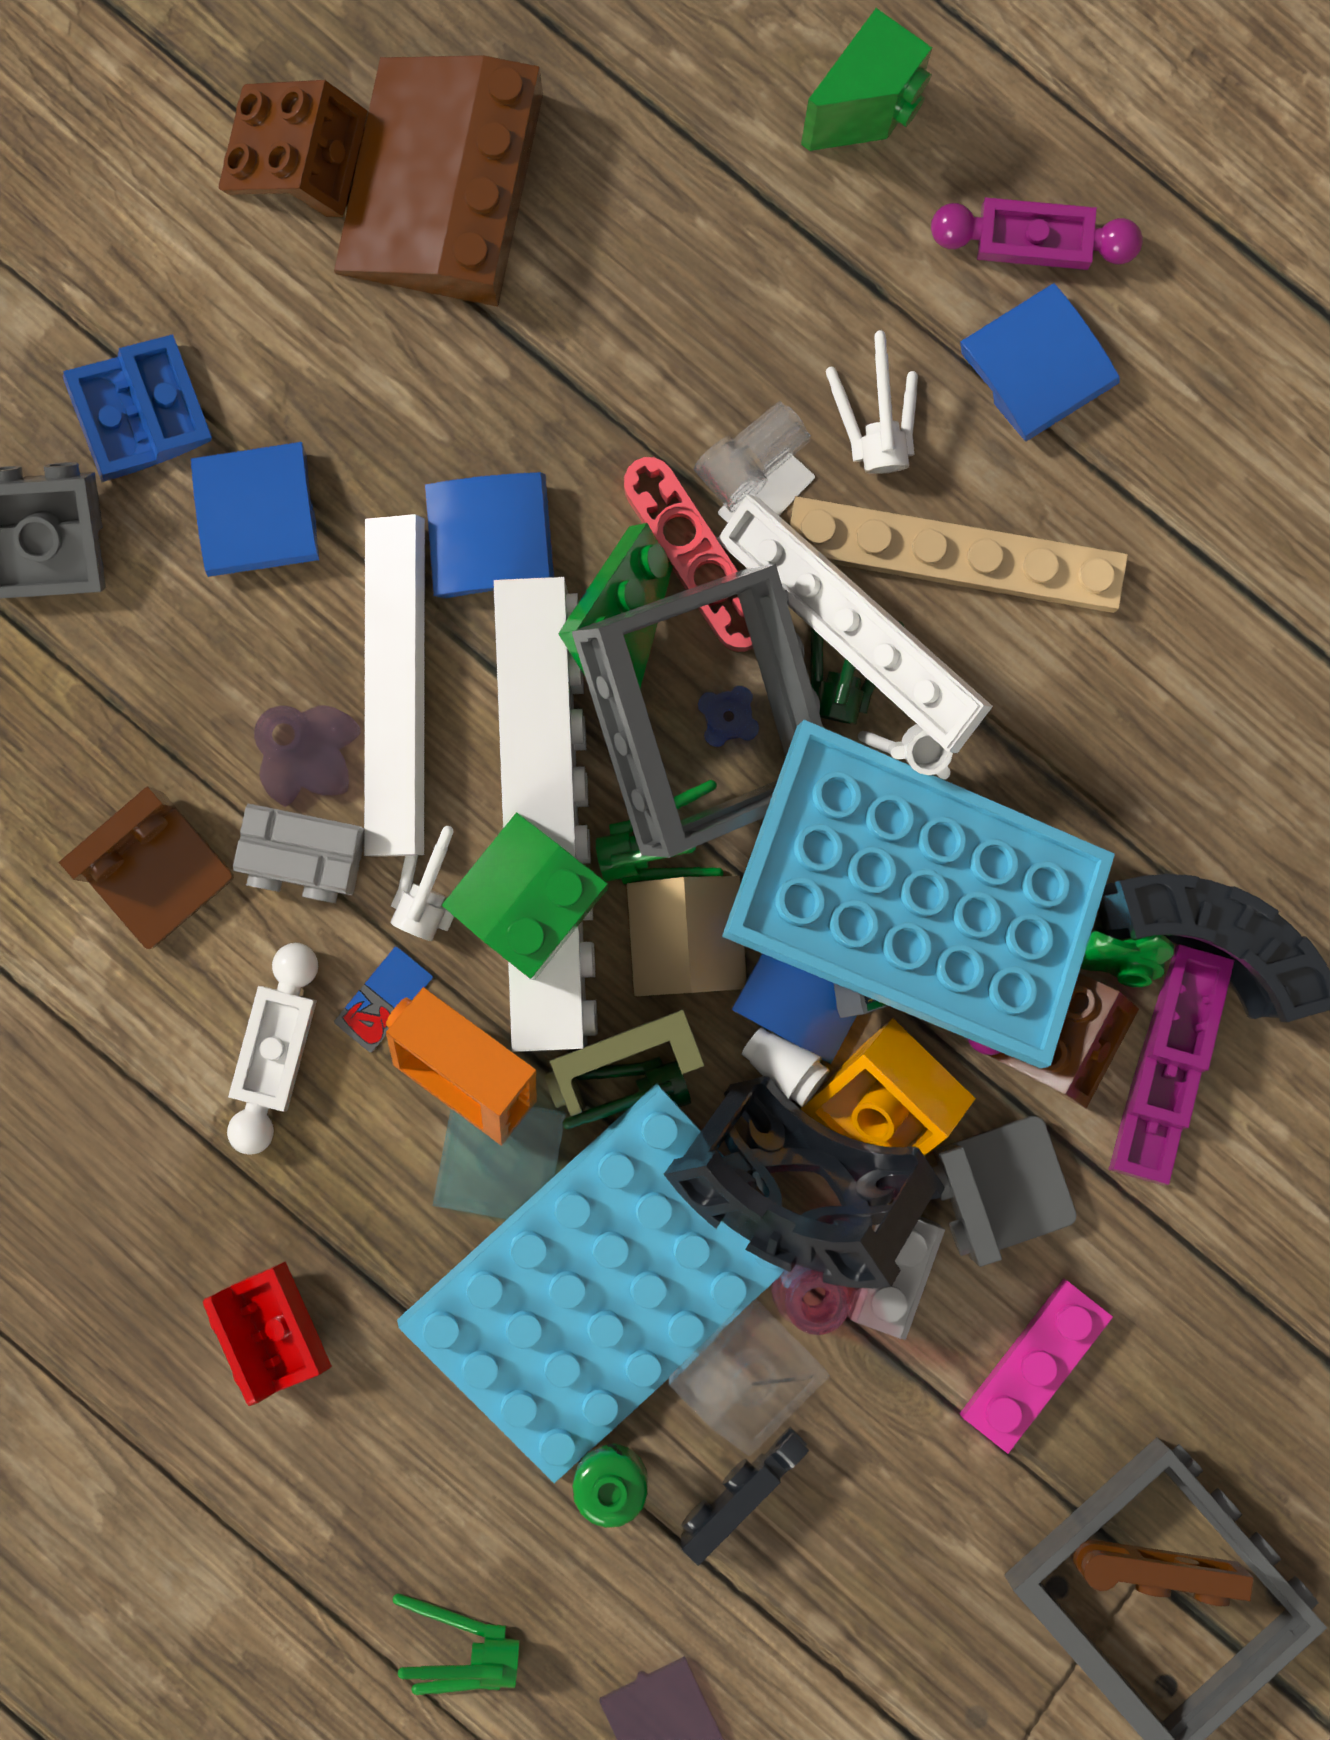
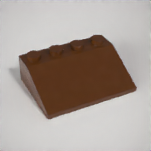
M485 55L380 57L335 263V274L498 307L543 98L539 66Z

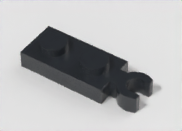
M789 1427L775 1441L765 1455L761 1453L752 1463L747 1459L738 1463L722 1483L726 1490L711 1505L706 1500L700 1502L682 1522L681 1526L685 1531L681 1534V1550L699 1566L781 1483L780 1478L804 1458L809 1452V1449L806 1447L807 1443Z

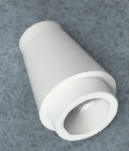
M762 1027L752 1036L742 1052V1055L750 1061L763 1077H770L789 1100H794L802 1107L815 1095L830 1071L820 1063L821 1056L773 1033H769Z

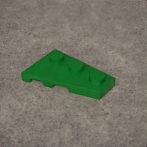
M648 523L628 527L558 633L583 674L584 670L572 631L665 598L673 567L667 558L664 548L657 541ZM658 623L624 635L640 688Z

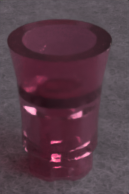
M796 1264L791 1272L784 1270L780 1277L772 1283V1298L778 1312L784 1319L805 1333L812 1335L828 1334L839 1328L848 1315L851 1287L824 1283L822 1272ZM819 1287L825 1290V1297L818 1305H809L803 1298L813 1288Z

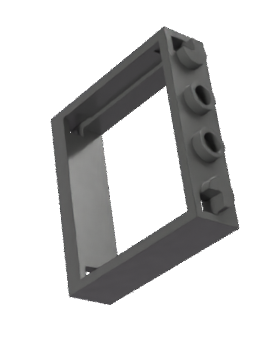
M776 564L744 569L572 631L642 856L670 858L764 818L777 781L680 820L625 642V634L738 594L785 757L787 756L795 730L803 720L823 727L819 715V698L810 684L803 660L804 646L800 637L795 632L787 604L788 591L783 590Z
M1157 1437L1005 1573L1004 1576L1017 1596L1143 1740H1205L1323 1633L1327 1627L1312 1611L1319 1602L1310 1590L1296 1576L1287 1582L1274 1568L1281 1558L1258 1532H1255L1248 1538L1236 1525L1235 1521L1242 1516L1236 1506L1219 1488H1216L1209 1494L1199 1483L1196 1477L1203 1472V1469L1191 1458L1180 1444L1173 1450H1170ZM1164 1471L1286 1610L1162 1721L1041 1581Z

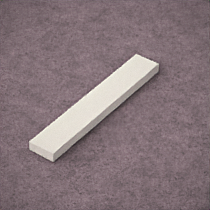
M749 494L746 495L717 538L718 542L747 569L776 564L783 590L788 591V606L947 752L958 753L993 706L760 498Z
M416 514L365 519L364 856L424 855L425 518Z

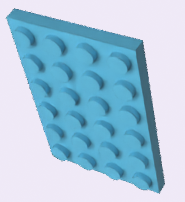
M803 720L795 730L722 937L1042 1069L1051 1066L1084 958L1085 947L1091 935L1115 854L934 775L920 774L904 762Z
M658 1083L397 1319L398 1328L553 1483L559 1480L588 1451L595 1447L786 1271L745 1250L750 1241L732 1230L722 1221L717 1229L710 1225L681 1197L664 1176L665 1171L673 1160L685 1155L701 1130ZM717 1150L722 1157H724V1155L719 1150Z

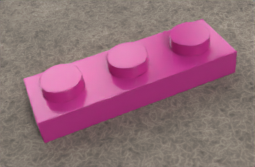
M1063 1278L959 1414L1008 1454L1113 1316Z

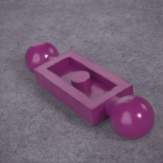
M985 197L981 207V217L973 216L972 212L962 204L949 203L939 208L931 221L932 236L941 247L959 249L968 244L970 240H979L977 260L1088 270L1092 264L1093 251H1099L1101 256L1112 264H1125L1132 261L1139 254L1143 244L1140 228L1129 219L1117 218L1106 223L1103 228L1095 227L1097 207Z

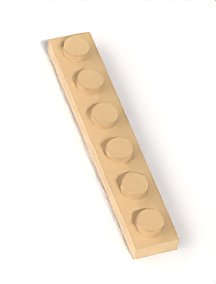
M797 496L794 498L790 526L831 563L836 565L1111 613L1119 609L1128 556L1125 553Z

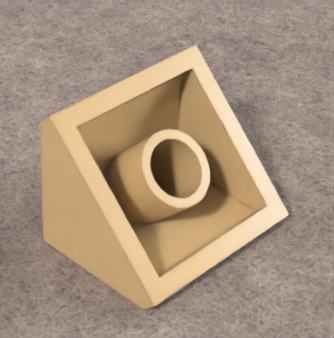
M740 876L679 877L627 883L634 996L743 989L747 982L744 946L722 937L740 887Z

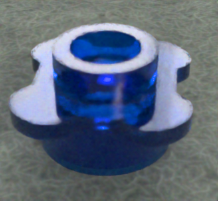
M736 686L732 691L722 692L718 695L713 692H706L700 697L698 709L705 715L707 729L704 733V738L709 745L721 747L726 740L741 738L744 741H750L756 737L759 731V724L752 718L750 704L753 700V695L748 688ZM727 711L734 714V719L730 722L725 721L723 718V714Z

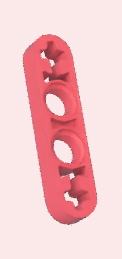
M643 457L634 461L628 467L624 476L625 495L642 524L648 523L657 541L664 548L673 571L684 588L689 590L697 587L694 582V574L700 566L707 563L720 566L726 576L738 572L671 468L664 461L655 457ZM645 472L651 479L659 475L663 478L659 483V493L667 505L673 497H676L680 502L666 507L655 520L650 517L649 513L658 511V505L651 494L647 491L638 494L635 491L640 486L639 475ZM684 517L694 524L696 535L689 544L675 546L665 539L663 529L670 519ZM738 597L732 600V605L738 615L743 618L744 614ZM727 598L698 608L718 640L726 648L735 652H745L753 649L750 637L745 639L739 632L730 635L726 631L731 625V617L724 606L717 613H713L709 607L724 602Z

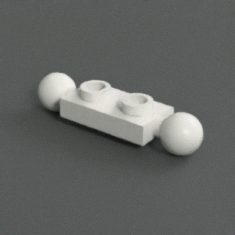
M301 943L287 944L281 947L275 954L272 970L275 978L279 981L277 990L258 986L228 1096L229 1098L246 1102L245 1109L232 1117L227 1129L230 1144L235 1150L243 1154L252 1155L260 1153L271 1143L274 1129L272 1121L267 1116L268 1109L271 1108L284 1112L289 1107L317 1000L299 996L301 987L311 983L318 971V960L315 953L308 946Z

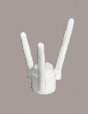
M882 330L875 333V361L880 422L867 425L865 427L866 436L862 437L837 370L832 366L826 369L831 391L851 442L853 462L864 461V469L867 474H883L909 468L908 456L915 455L913 427L918 374L915 371H910L907 374L900 431L899 422L893 421L886 334Z
M918 724L907 730L902 738V742H894L866 731H861L858 734V739L861 742L889 753L894 759H906L912 769L920 774H937L941 779H947L950 776L948 765L951 762L953 753L947 752Z
M445 826L442 829L420 885L414 883L412 886L418 855L405 856L399 887L391 904V907L395 908L396 911L390 923L407 933L428 941L433 940L438 928L448 931L454 918L448 910L441 907L445 896L432 890L453 835V828L451 826Z

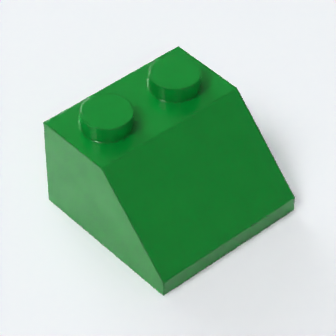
M875 8L808 99L801 145L809 151L884 140L889 137L898 123L907 127L925 100V97L921 94L932 76L926 69L933 47Z
M516 812L444 901L442 906L529 979L535 980L608 890L609 885Z

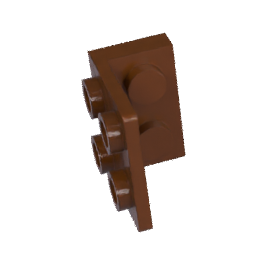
M326 80L245 84L242 87L236 107V115L227 152L224 157L219 189L228 195L291 194L326 217H343L368 110Z
M149 786L145 787L58 862L73 880L89 883L146 949L155 948L234 879L232 871L163 792Z
M1079 973L1051 1066L1040 1069L1002 1052L987 1056L1047 1085L1066 1099L1087 1109L1139 1008L1121 992Z

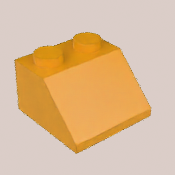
M892 1018L855 1051L801 1110L822 1125L849 1138L886 1147L915 1146L925 1156L949 1137L976 1098Z

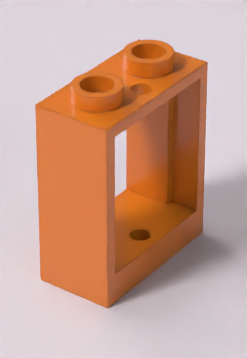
M424 987L413 1000H410L408 997L402 999L389 1015L386 1021V1026L389 1027L386 1031L393 1066L502 1146L537 1102L536 1069Z

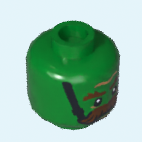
M616 1443L601 1444L588 1451L578 1462L572 1489L573 1500L580 1514L592 1524L604 1528L621 1527L634 1520L644 1508L648 1495L647 1469L641 1458L629 1447Z

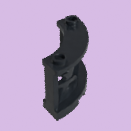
M1147 875L1105 885L1098 908L1105 935L1115 939H1138L1154 935H1164L1173 944H1180L1234 960L1229 984L1236 992L1248 1018L1269 1017L1279 1018L1280 1022H1290L1330 1010V970L1312 942L1306 936H1301L1288 921L1278 914L1280 911L1257 896L1235 886L1230 887L1192 875Z
M764 1076L730 1084L724 1092V1100L683 1157L674 1159L665 1171L664 1176L674 1189L714 1228L717 1229L722 1221L732 1230L750 1241L745 1250L786 1271L791 1272L797 1264L822 1272L823 1282L832 1285L871 1289L892 1287L901 1271L895 1262L896 1258L930 1199L940 1198L945 1189L921 1150L915 1146H878L839 1134L799 1109L785 1096L770 1077ZM741 1116L748 1123L746 1133L748 1146L734 1127ZM723 1141H725L731 1154L724 1157L717 1151ZM787 1171L815 1172L827 1181L840 1201L841 1206L820 1207L809 1210L801 1215L782 1207L780 1189L770 1173ZM756 1186L759 1187V1189L762 1191L764 1195H762L756 1190ZM892 1198H895L892 1204L887 1205L891 1202ZM872 1225H879L876 1232L872 1229Z

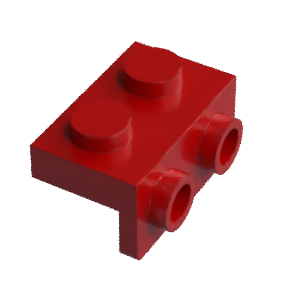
M286 1261L240 1280L203 1300V1306L209 1317L211 1328L220 1342L232 1370L233 1378L248 1406L257 1404L280 1390L318 1376L332 1367Z

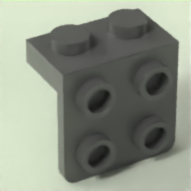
M1029 1116L933 1149L937 1165L932 1168L945 1187L940 1199L942 1201L950 1199L957 1219L949 1223L955 1245L961 1256L969 1254L970 1259L979 1267L1002 1260L999 1251L1001 1249L1068 1227L1075 1222L1076 1211L1046 1125L1041 1118Z

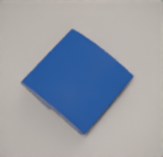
M1055 283L960 341L963 357L993 391L994 405L1025 442L1120 383V376L1101 344L1078 311Z
M173 334L119 348L118 357L63 371L65 386L101 482L122 477L175 458L210 442L212 439Z
M302 442L191 458L197 525L204 569L208 577L319 560L316 518L310 500L307 455Z
M541 472L501 474L425 484L434 596L445 599L494 591V580L554 578L546 474Z
M763 953L732 1008L733 1011L787 1041L821 1056V1059L829 1064L832 1063L857 1017L856 1015L840 1018L833 982Z

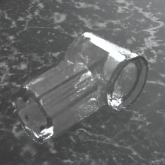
M779 401L734 439L728 436L713 445L697 461L693 470L732 513L738 509L747 494L756 496L766 485L767 477L810 442L811 435L793 409Z

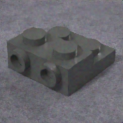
M77 462L48 464L43 466L45 475L24 477L22 466L0 467V598L101 592L106 588L98 531L103 528L95 472L80 473Z

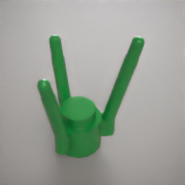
M708 780L673 797L676 808L679 809L714 791L717 783L714 780ZM630 819L609 824L610 835L599 837L595 840L598 863L605 882L622 879L625 885L639 881L724 875V871L721 868H647L650 866L649 861L668 857L642 856L635 835L632 836L633 828ZM693 847L677 855L692 853L695 851L696 847Z
M398 1593L393 1596L392 1600L395 1605L484 1637V1643H472L470 1665L401 1667L398 1670V1677L400 1679L434 1680L414 1684L412 1686V1693L414 1695L441 1694L477 1689L500 1691V1687L515 1688L519 1640L505 1639L506 1625L485 1624Z

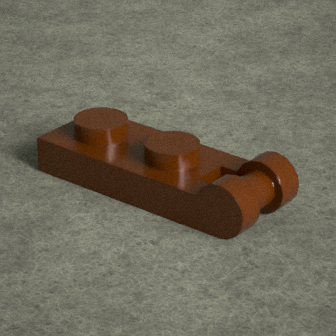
M1087 1540L1073 1553V1562L1076 1568L1083 1575L1086 1582L1098 1591H1107L1112 1589L1118 1582L1135 1584V1590L1155 1597H1170L1171 1590L1194 1593V1599L1214 1606H1229L1230 1599L1251 1602L1254 1577L1238 1561L1099 1540Z

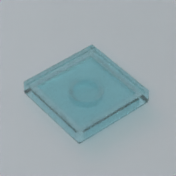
M533 1106L501 1146L461 1115L450 1109L432 1206L508 1219L555 1176L564 1130L563 1120L566 1118L567 1112Z

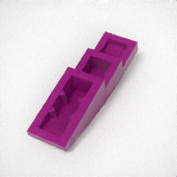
M1180 944L1176 946L1138 1059L1109 1166L1110 1171L1162 1186L1170 1184L1182 1129L1189 1128L1201 1074L1209 1070L1234 960Z

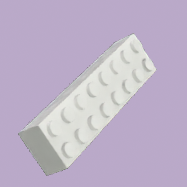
M564 577L494 580L503 828L517 812L582 864L591 863L589 829H587V825H579L578 807H588L587 773H585V767H576V751L586 750L585 716H583L582 709H574L573 694H584L583 673L558 634L578 604V593L568 594ZM593 908L583 920H593ZM583 922L579 924L535 980L529 979L508 962L512 1052L583 1049L587 1046V1036H596L598 1034L596 1000H586L585 977H595L594 943L583 942Z

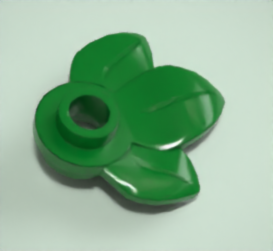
M1093 931L1087 941L1080 969L1110 973L1117 977L1119 983L1125 986L1146 987L1151 985L1153 980L1164 975L1165 962L1174 956L1175 947L1164 935L1121 941L1098 931Z

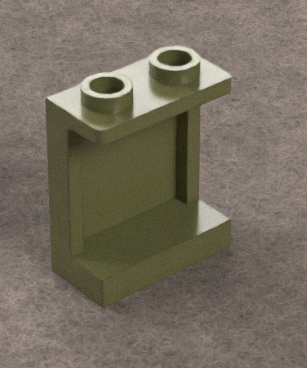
M683 1009L591 1043L583 1049H576L552 1059L550 1063L553 1071L544 1076L556 1108L567 1105L570 1116L582 1113L586 1104L576 1076L668 1041L671 1043L682 1074L703 1067L704 1063Z

